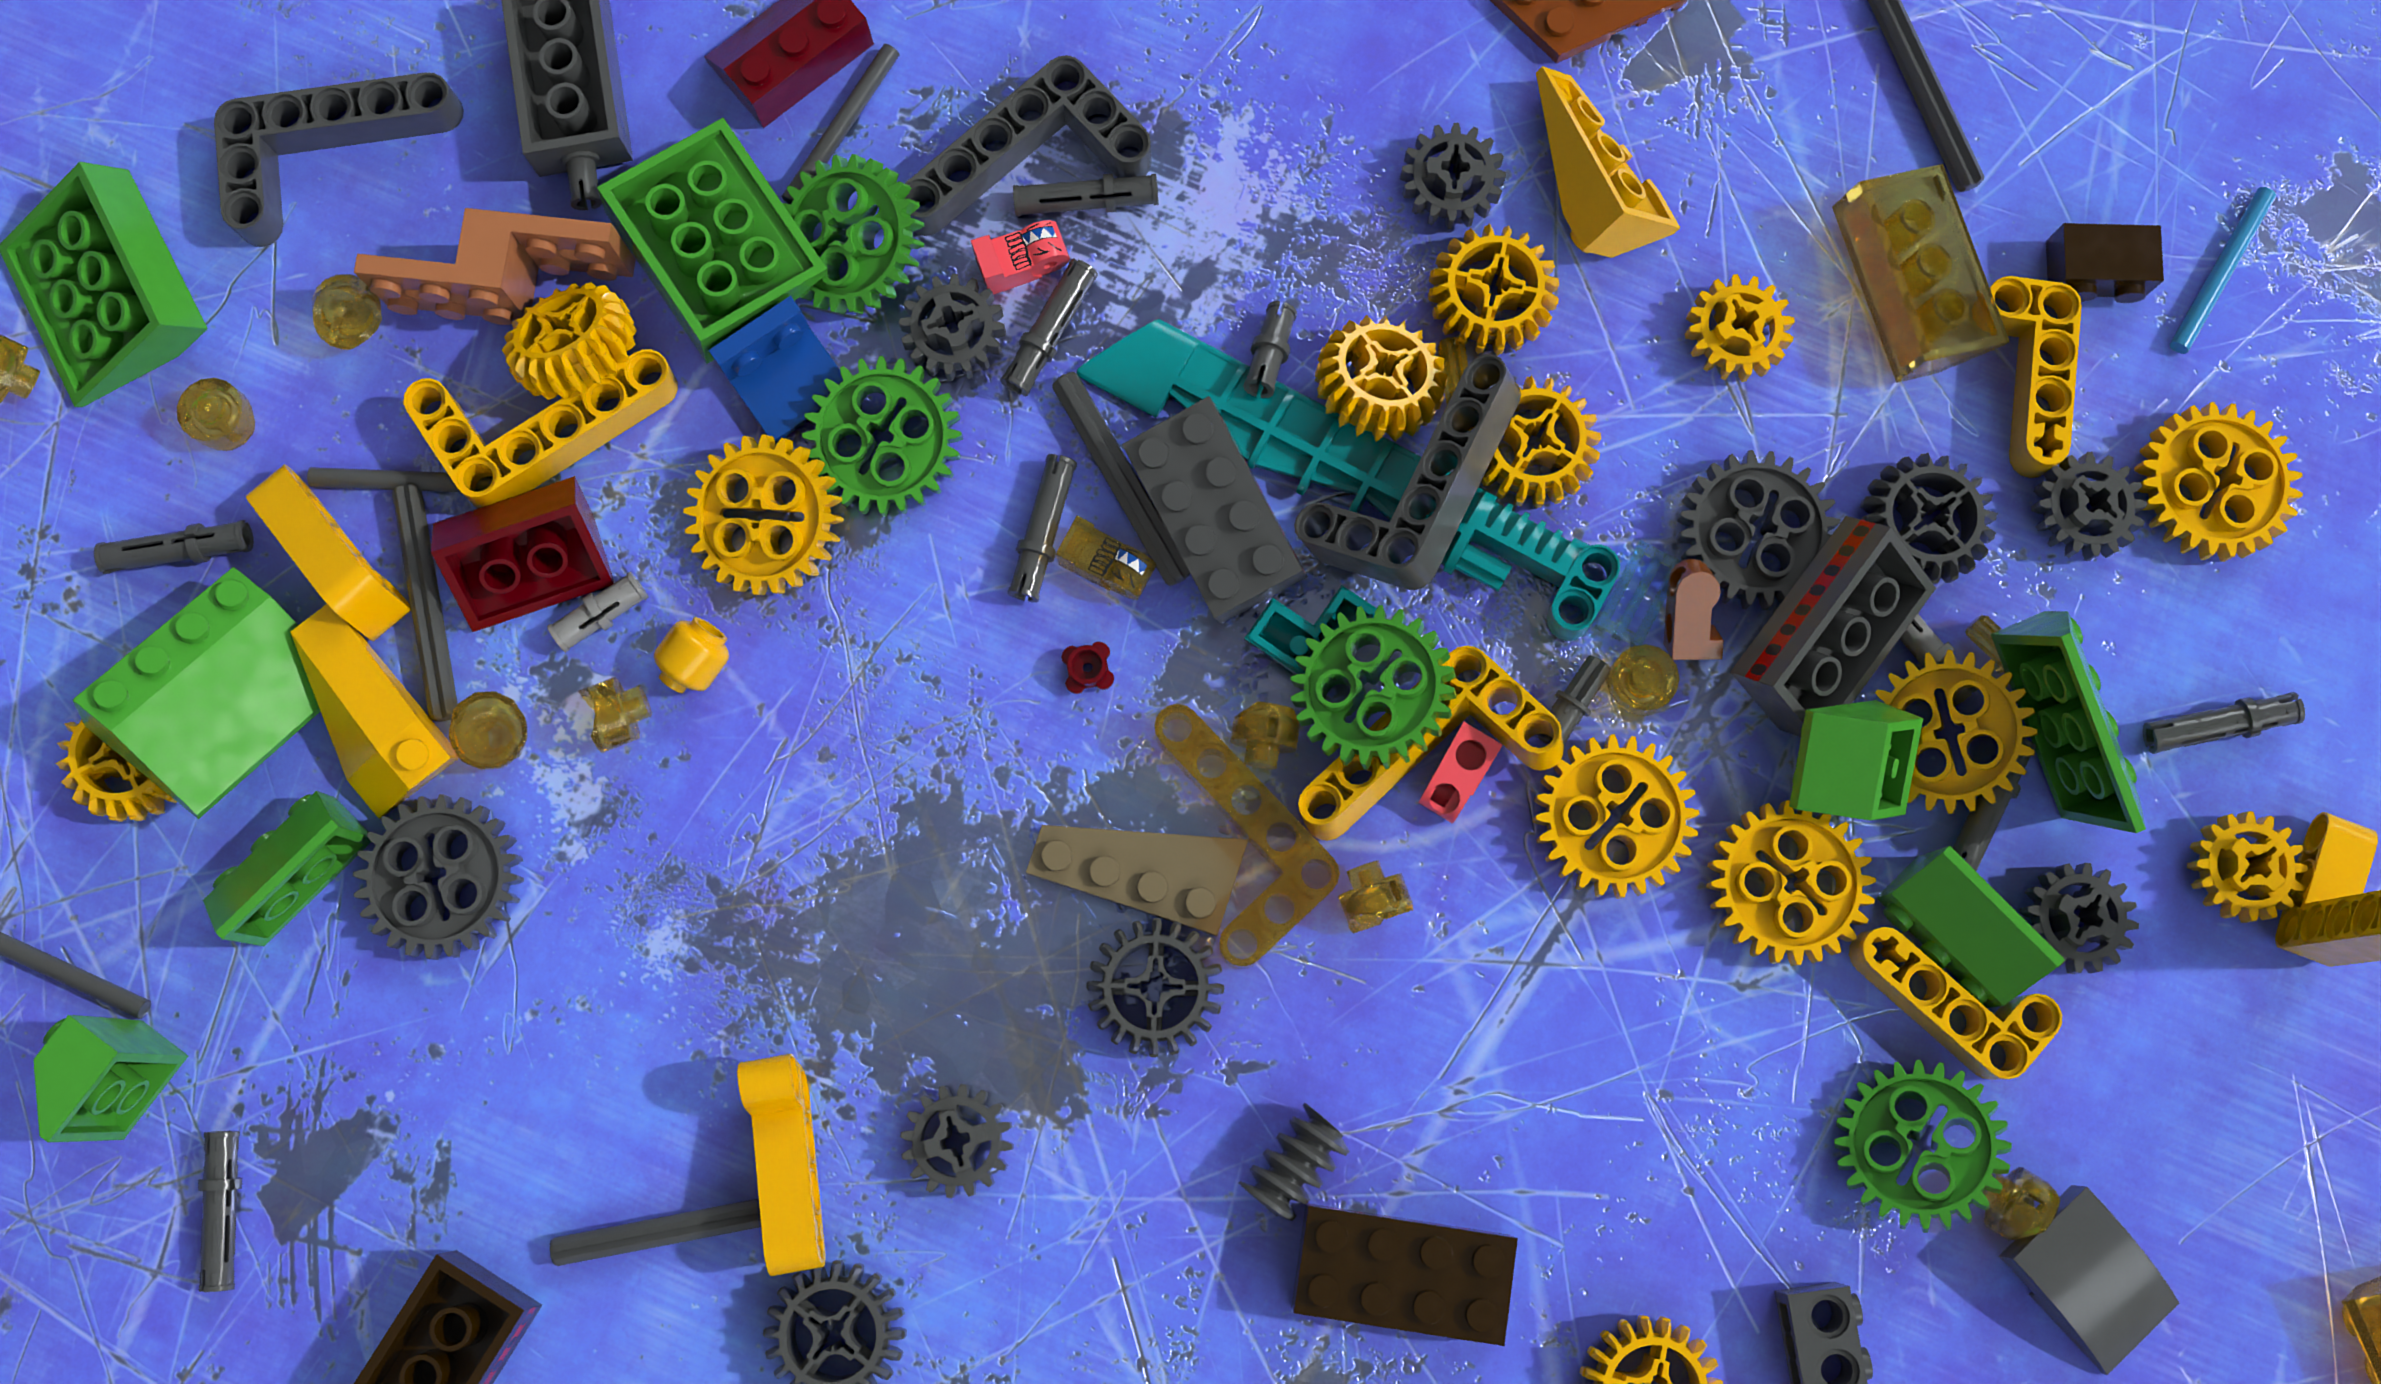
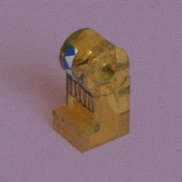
M1078 515L1056 553L1059 566L1109 591L1111 589L1133 600L1140 598L1157 566L1144 553L1099 531L1094 527V524Z

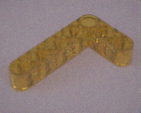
M1181 704L1169 705L1162 709L1156 717L1154 726L1158 745L1281 875L1224 929L1220 937L1219 950L1224 962L1232 968L1240 970L1251 968L1331 894L1338 883L1339 867L1327 850L1192 709ZM1181 719L1190 725L1192 731L1187 739L1175 742L1169 740L1164 735L1165 725L1171 720ZM1206 755H1216L1223 759L1226 770L1217 778H1207L1197 769L1198 762ZM1240 791H1251L1259 798L1260 807L1253 814H1240L1232 806V798ZM1274 827H1285L1294 835L1295 844L1288 851H1275L1267 843V833ZM1318 863L1324 866L1329 873L1328 884L1319 889L1307 886L1302 880L1301 875L1302 869L1306 865ZM1275 897H1281L1289 901L1293 909L1292 918L1282 924L1270 921L1265 915L1264 910L1267 901ZM1236 932H1247L1255 939L1257 948L1251 957L1239 959L1229 952L1227 941Z

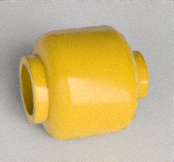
M694 617L692 621L680 620L676 622L654 652L655 663L662 671L659 679L666 686L679 693H684L687 688L694 691L706 690L729 660V651L725 645L727 637L714 625L698 617Z

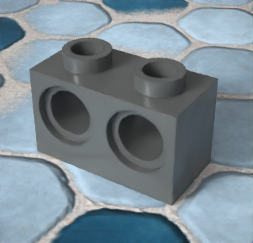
M1832 1282L1775 1290L1790 1383L1868 1384L1867 1380L1873 1377L1872 1362L1868 1350L1860 1345L1857 1326L1863 1324V1313L1859 1298L1855 1293L1851 1294L1850 1286ZM1826 1300L1831 1307V1319L1826 1326L1816 1328L1811 1317L1813 1307L1818 1302ZM1836 1354L1841 1362L1840 1374L1833 1381L1826 1382L1821 1373L1822 1363L1828 1356Z

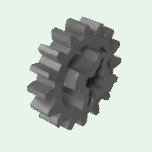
M1454 123L1451 133L1445 134L1440 125H1435L1431 140L1427 136L1419 134L1415 144L1417 149H1407L1404 162L1408 165L1402 166L1400 180L1408 183L1404 185L1402 195L1404 198L1416 197L1412 212L1417 214L1426 209L1429 212L1428 224L1433 225L1438 217L1445 218L1446 228L1452 229L1455 219L1461 218L1465 226L1470 227L1472 226L1475 212L1479 216L1486 218L1491 209L1490 203L1498 204L1502 190L1498 187L1503 186L1506 172L1497 169L1501 167L1504 157L1502 153L1490 155L1494 142L1491 137L1481 143L1476 140L1478 128L1473 127L1465 135L1461 134L1459 123ZM1444 151L1438 157H1431L1438 152ZM1451 163L1454 165L1453 173H1456L1457 182L1455 189L1452 188V179H1450L1449 173ZM1468 194L1475 195L1474 197L1461 202V200L1465 198Z
M952 274L948 285H943L938 276L932 277L934 289L927 291L918 285L915 289L919 301L916 303L905 300L903 304L906 313L911 316L899 319L901 331L908 333L901 338L905 350H913L910 357L916 367L927 361L926 370L931 377H934L940 369H943L948 381L954 380L957 370H963L968 379L973 378V365L978 364L987 370L990 365L986 354L989 352L1000 355L1002 351L1000 343L995 339L1006 336L1005 325L998 322L1004 317L1001 305H992L994 296L990 288L979 294L977 279L973 277L966 286L960 285L958 274ZM954 300L964 301V302H967V303H969V304H968V305H963V304H961V303H959V302H957V301H954ZM935 307L930 317L924 320L927 313ZM956 322L959 330L955 333H950L947 324ZM982 335L978 343L970 349L975 337ZM941 349L952 355H943L935 351Z
M2093 452L2085 453L2078 461L2073 455H2070L2059 463L2060 467L2055 465L2043 475L2046 481L2037 485L2033 491L2043 498V500L2031 506L2032 512L2044 515V520L2035 526L2037 531L2049 529L2053 535L2047 544L2052 547L2063 542L2066 544L2065 556L2068 558L2078 553L2080 549L2085 561H2091L2099 556L2100 553L2105 558L2110 557L2119 551L2118 546L2123 548L2132 543L2135 538L2131 532L2143 527L2145 523L2135 513L2147 507V502L2135 499L2133 494L2142 487L2141 482L2129 484L2125 478L2130 472L2128 466L2118 471L2112 469V456L2108 455L2099 463H2096ZM2087 478H2091L2097 481H2089ZM2088 502L2092 506L2090 510L2086 508ZM2080 532H2089L2092 536L2085 535Z
M2069 863L2057 866L2055 874L2052 872L2040 874L2038 880L2043 888L2032 887L2028 888L2025 892L2034 901L2033 906L2020 908V914L2030 917L2032 921L2031 926L2065 959L2064 962L2068 974L2081 973L2083 968L2088 973L2103 971L2102 962L2107 965L2118 964L2121 959L2115 949H2132L2134 945L2129 938L2124 936L2125 932L2139 929V923L2127 919L2126 913L2137 907L2136 902H2123L2120 897L2127 889L2125 883L2114 886L2109 885L2111 871L2107 869L2098 871L2092 876L2091 863L2079 864L2075 870ZM2068 885L2082 886L2080 891L2074 892L2073 896L2058 893ZM2074 910H2080L2078 916L2074 914ZM2079 921L2084 923L2083 927H2078ZM2086 940L2090 943L2097 942L2100 944L2089 952L2076 951L2078 947L2085 944Z
M960 1084L957 1096H952L947 1086L939 1087L940 1100L936 1102L928 1095H923L920 1100L925 1108L924 1112L921 1114L909 1111L907 1114L910 1121L915 1123L914 1130L901 1132L900 1136L907 1141H912V1149L901 1154L903 1160L916 1159L918 1166L910 1174L912 1178L915 1179L925 1174L929 1176L926 1188L929 1192L935 1191L940 1184H944L947 1198H954L958 1186L962 1185L968 1197L975 1195V1181L980 1180L988 1187L992 1186L995 1182L990 1173L991 1169L995 1168L1004 1171L1008 1167V1164L999 1157L1001 1151L1014 1149L1013 1143L1002 1140V1133L1013 1127L1012 1122L999 1123L996 1118L1004 1106L998 1103L988 1108L985 1105L988 1092L985 1090L977 1093L974 1099L970 1098L969 1086L966 1084ZM959 1105L974 1109L982 1115L986 1123L975 1125L963 1118ZM939 1112L938 1116L941 1123L933 1138L924 1140L928 1123ZM956 1125L959 1133H968L970 1136V1142L963 1145L964 1154L959 1156L956 1148L947 1149L945 1145V1139L952 1136V1127ZM991 1141V1149L987 1159L976 1170L975 1154L982 1143ZM939 1156L951 1163L956 1176L939 1171L929 1159Z

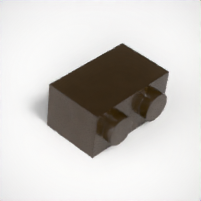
M2063 223L2046 241L2047 281L2070 285L2079 294L2081 302L2089 301L2096 297H2114V300L2119 303L2138 302L2145 299L2151 291L2164 281L2161 225Z

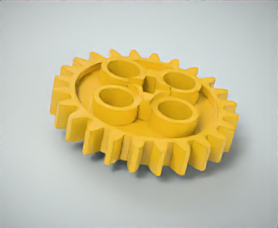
M2210 402L2200 411L2193 405L2183 411L2181 416L2175 413L2165 420V427L2160 426L2150 433L2149 436L2153 442H2149L2140 448L2139 452L2148 459L2134 467L2135 472L2147 477V479L2141 482L2142 487L2137 491L2148 493L2149 499L2146 500L2147 507L2142 510L2154 509L2157 514L2148 524L2150 528L2162 524L2168 528L2162 541L2167 543L2177 536L2182 539L2180 553L2185 554L2198 546L2200 560H2206L2216 552L2221 562L2235 557L2236 553L2242 559L2255 553V548L2260 551L2273 543L2272 537L2275 538L2288 530L2283 521L2286 522L2297 516L2298 512L2287 503H2292L2303 496L2302 492L2290 487L2291 483L2300 479L2303 475L2301 472L2288 470L2287 464L2298 456L2296 453L2282 454L2279 448L2288 438L2280 436L2272 439L2268 435L2273 426L2272 421H2268L2260 427L2254 425L2256 411L2250 410L2238 418L2236 404L2233 403L2222 409L2220 413L2215 402ZM2198 442L2208 447L2211 458L2202 454ZM2234 445L2236 448V452L2232 460L2229 461V457L2232 452V447ZM2244 463L2252 467L2256 480L2248 476ZM2221 469H2223L2222 472H2221V474H2219V476H2217V475L2215 474V473H2217L2218 471H2220ZM2179 483L2185 485L2190 490L2192 501L2186 499L2181 494ZM2217 487L2221 489L2217 493L2213 494L2214 490H2216ZM2206 503L2207 506L2204 510V515L2202 519L2200 517V511L2203 507V504ZM2225 505L2234 510L2237 522L2229 519L2225 511Z
M762 434L759 444H757L754 438L742 436L741 450L735 444L726 442L723 444L725 459L709 454L707 458L713 470L711 472L695 471L696 476L703 482L701 489H687L689 495L698 499L696 506L683 509V513L696 517V523L684 529L687 534L699 535L700 541L691 548L692 553H707L708 556L701 567L704 570L712 571L720 567L716 581L728 584L734 579L733 589L735 591L746 592L751 585L754 595H765L769 585L772 593L784 594L786 588L785 580L792 587H802L803 579L801 572L809 576H818L819 571L814 560L816 558L827 561L832 559L829 552L823 548L825 542L835 543L840 541L836 534L829 531L830 525L839 524L844 521L843 517L831 514L830 508L842 502V497L827 494V490L834 485L836 479L830 476L819 477L818 475L825 466L824 461L814 459L807 463L811 450L799 446L793 451L792 440L781 437L776 445L773 436ZM744 477L748 483V493L739 502L735 497L734 489L736 483ZM791 479L795 484L796 493L793 500L785 504L781 498V489L785 482ZM725 509H742L748 511L771 510L783 513L802 512L804 520L792 522L771 519L758 521L747 518H725L723 511ZM741 526L745 532L746 540L743 547L736 551L732 545V535ZM788 528L793 536V544L790 550L784 554L779 548L778 540L780 534Z
M1947 650L1944 664H1937L1930 652L1925 653V668L1919 670L1908 660L1905 662L1908 677L1903 680L1895 674L1890 673L1888 675L1895 687L1892 693L1878 689L1875 692L1885 704L1903 711L1914 701L1927 702L1932 708L1931 721L1921 729L1908 803H1912L1920 794L1925 795V807L1928 811H1932L1938 800L1941 799L1945 802L1948 814H1954L1957 800H1964L1970 812L1976 811V796L1981 794L1991 804L1996 803V797L1992 788L1999 785L2010 792L2014 790L2006 776L2010 772L2026 775L2027 771L2016 761L2019 756L2035 755L2033 749L2022 744L2023 738L2038 735L2037 729L2023 726L2022 720L2035 714L2034 708H2018L2016 704L2027 692L2024 688L2011 692L2006 689L2013 678V674L2010 672L2003 674L1997 679L1994 678L1992 675L1996 663L1992 659L1981 669L1975 668L1976 659L1973 652L1968 653L1963 664H1956V658L1952 650ZM1970 687L1980 690L1984 695V704L1980 711L1973 715L1959 713L1954 702L1958 692ZM1937 689L1944 690L1953 723L1958 726L1964 725L1965 732L1957 735L1959 748L1967 769L1964 776H1959L1956 772L1948 741L1937 739L1936 732L1944 729V723L1934 694ZM1979 736L1992 737L1998 744L1997 757L1988 764L1975 763L1969 756V745ZM1928 749H1938L1946 757L1945 770L1936 777H1926L1918 768L1919 756Z
M1610 734L1606 738L1604 749H1601L1596 739L1592 737L1586 741V755L1575 745L1567 750L1571 765L1564 760H1560L1553 767L1559 777L1545 775L1540 782L1551 792L1550 794H1538L1534 797V802L1545 807L1546 812L1533 817L1532 822L1547 826V831L1539 836L1536 842L1542 844L1552 843L1554 849L1548 853L1545 860L1550 862L1561 858L1564 864L1558 874L1560 878L1567 876L1573 871L1578 874L1575 889L1580 890L1589 881L1594 882L1595 896L1601 897L1606 892L1608 886L1612 885L1616 899H1621L1626 895L1627 884H1630L1634 893L1640 896L1646 893L1645 879L1658 888L1665 884L1661 869L1672 875L1681 870L1673 856L1686 858L1691 855L1692 851L1682 843V839H1693L1698 836V831L1687 826L1686 821L1695 818L1700 813L1699 810L1686 808L1684 801L1691 798L1696 792L1691 789L1680 790L1677 785L1687 775L1685 771L1672 775L1667 771L1673 759L1671 755L1664 757L1659 762L1653 759L1655 744L1651 743L1642 752L1637 751L1636 737L1631 736L1623 748H1619L1615 734ZM1604 770H1615L1621 774L1625 783L1622 793H1612L1604 787L1602 782ZM1639 783L1645 784L1646 791L1624 812L1620 818L1621 822L1609 829L1592 850H1587L1585 842L1607 821L1611 815L1610 811L1622 804ZM1642 804H1653L1660 810L1662 823L1659 828L1649 827L1641 820L1640 808ZM1578 805L1588 810L1592 819L1588 830H1579L1570 823L1568 812L1571 806ZM1609 840H1620L1627 846L1629 859L1625 865L1615 864L1607 856L1606 847Z
M1785 800L1779 805L1778 815L1770 803L1759 807L1760 820L1750 811L1741 815L1745 830L1735 824L1725 829L1733 842L1719 841L1715 843L1714 848L1724 858L1723 860L1709 862L1707 867L1720 873V879L1707 883L1706 888L1720 891L1721 898L1711 903L1710 908L1726 910L1728 915L1721 920L1719 926L1724 928L1735 925L1738 928L1732 941L1734 944L1750 939L1752 940L1750 955L1752 957L1760 955L1768 948L1769 962L1771 964L1780 963L1786 952L1790 965L1797 966L1802 964L1804 952L1811 963L1822 961V947L1831 955L1842 952L1837 937L1846 942L1857 939L1855 932L1850 927V923L1855 925L1868 923L1869 919L1858 908L1859 906L1875 903L1874 898L1862 893V887L1875 883L1876 878L1861 874L1860 868L1868 865L1872 859L1865 856L1856 857L1854 851L1861 845L1863 840L1856 838L1848 842L1843 836L1849 826L1847 822L1831 827L1829 825L1830 814L1820 813L1816 818L1812 817L1813 812L1798 810L1797 814H1795L1794 809L1789 806L1790 800ZM1781 835H1787L1797 843L1798 855L1795 860H1789L1780 853L1778 841ZM1757 851H1762L1772 866L1761 862L1756 856ZM1821 869L1830 872L1835 878L1836 888L1832 895L1823 893L1817 885V874ZM1748 871H1754L1764 879L1765 890L1761 897L1750 894L1746 889L1744 881ZM1793 873L1797 877L1793 885L1796 890L1788 893L1784 889L1788 882L1785 876ZM1811 901L1819 903L1825 909L1823 916L1817 913V909ZM1787 906L1795 907L1802 914L1803 924L1798 932L1791 931L1784 924L1783 912Z

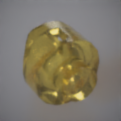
M351 274L335 275L325 279L316 287L312 298L313 323L319 337L330 346L351 350L368 340L377 331L382 321L380 298L372 293L370 288L359 277Z
M1 334L0 403L8 392L26 399L37 382L40 370L24 363L28 352L27 346Z
M217 378L201 379L191 384L179 399L177 420L182 430L202 445L222 451L234 450L244 445L254 433L255 419L249 401L243 393L227 381Z
M1644 644L1633 646L1621 653L1611 665L1606 683L1609 693L1619 706L1637 716H1648L1662 709L1677 692L1679 674L1677 665L1668 653L1659 647Z
M613 677L578 691L589 707L595 710L591 738L601 753L638 740L640 738V731L637 722L652 716L649 701L640 685L624 691L619 680Z
M1256 702L1234 717L1230 742L1246 748L1245 765L1262 769H1277L1279 753L1296 752L1300 723L1296 718L1297 715L1294 709L1291 707Z
M1379 860L1347 871L1353 890L1339 895L1338 900L1352 933L1381 925L1384 919L1414 910L1413 902L1402 873L1385 877Z
M2024 1167L2014 1169L2006 1177L2001 1174L1992 1173V1176L2002 1184L2003 1188L2000 1194L1987 1190L1983 1191V1194L1990 1203L1989 1208L1985 1212V1226L2008 1241L2045 1232L2055 1217L2060 1204V1197L2050 1184ZM2034 1200L2041 1203L2037 1208H2034Z

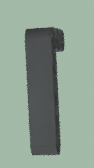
M1058 56L1047 63L905 183L912 188L905 199H911L916 202L927 200L934 203V206L927 212H914L910 215L911 218L924 222V227L914 232L919 235L928 236L942 230L1065 125L1118 178L1146 176L1150 171L1152 164L1150 135L1140 122L1081 61L1072 56ZM1065 81L1077 84L1075 88L1068 91L1056 88L1058 84ZM1028 111H1037L1042 114L1034 121H1026L1020 118ZM1094 114H1103L1109 117L1102 124H1093L1088 121V118ZM998 140L1006 143L1004 148L999 151L992 152L985 149L986 145L992 141ZM1125 147H1136L1141 150L1137 156L1130 158L1119 154L1120 150ZM963 170L970 173L969 177L961 182L949 180V177L956 171Z
M427 72L228 100L219 106L214 118L220 208L223 220L247 243L256 247L271 245L280 237L283 230L278 155L448 132L457 127L463 118L464 109L462 103L441 76ZM442 98L436 106L428 108L433 100ZM394 104L388 113L381 114L383 109ZM347 111L341 119L334 121L339 113ZM295 118H298L295 124H293L290 127H287L289 122H291ZM251 124L248 130L240 133L245 126ZM255 168L251 175L243 178L247 171ZM258 212L257 217L252 222L246 224L248 218Z
M1485 354L1475 358L1468 364L1390 522L1326 503H1313L1300 511L1294 524L1295 533L1317 560L1408 590L1423 588L1432 581L1521 398L1520 388L1502 359L1495 355ZM1452 469H1454L1453 472H1451L1450 474L1446 475L1449 471H1451ZM1431 512H1434L1430 517L1424 519L1426 515H1428ZM1369 543L1367 547L1361 550L1365 544ZM1413 555L1410 560L1402 563L1408 556Z

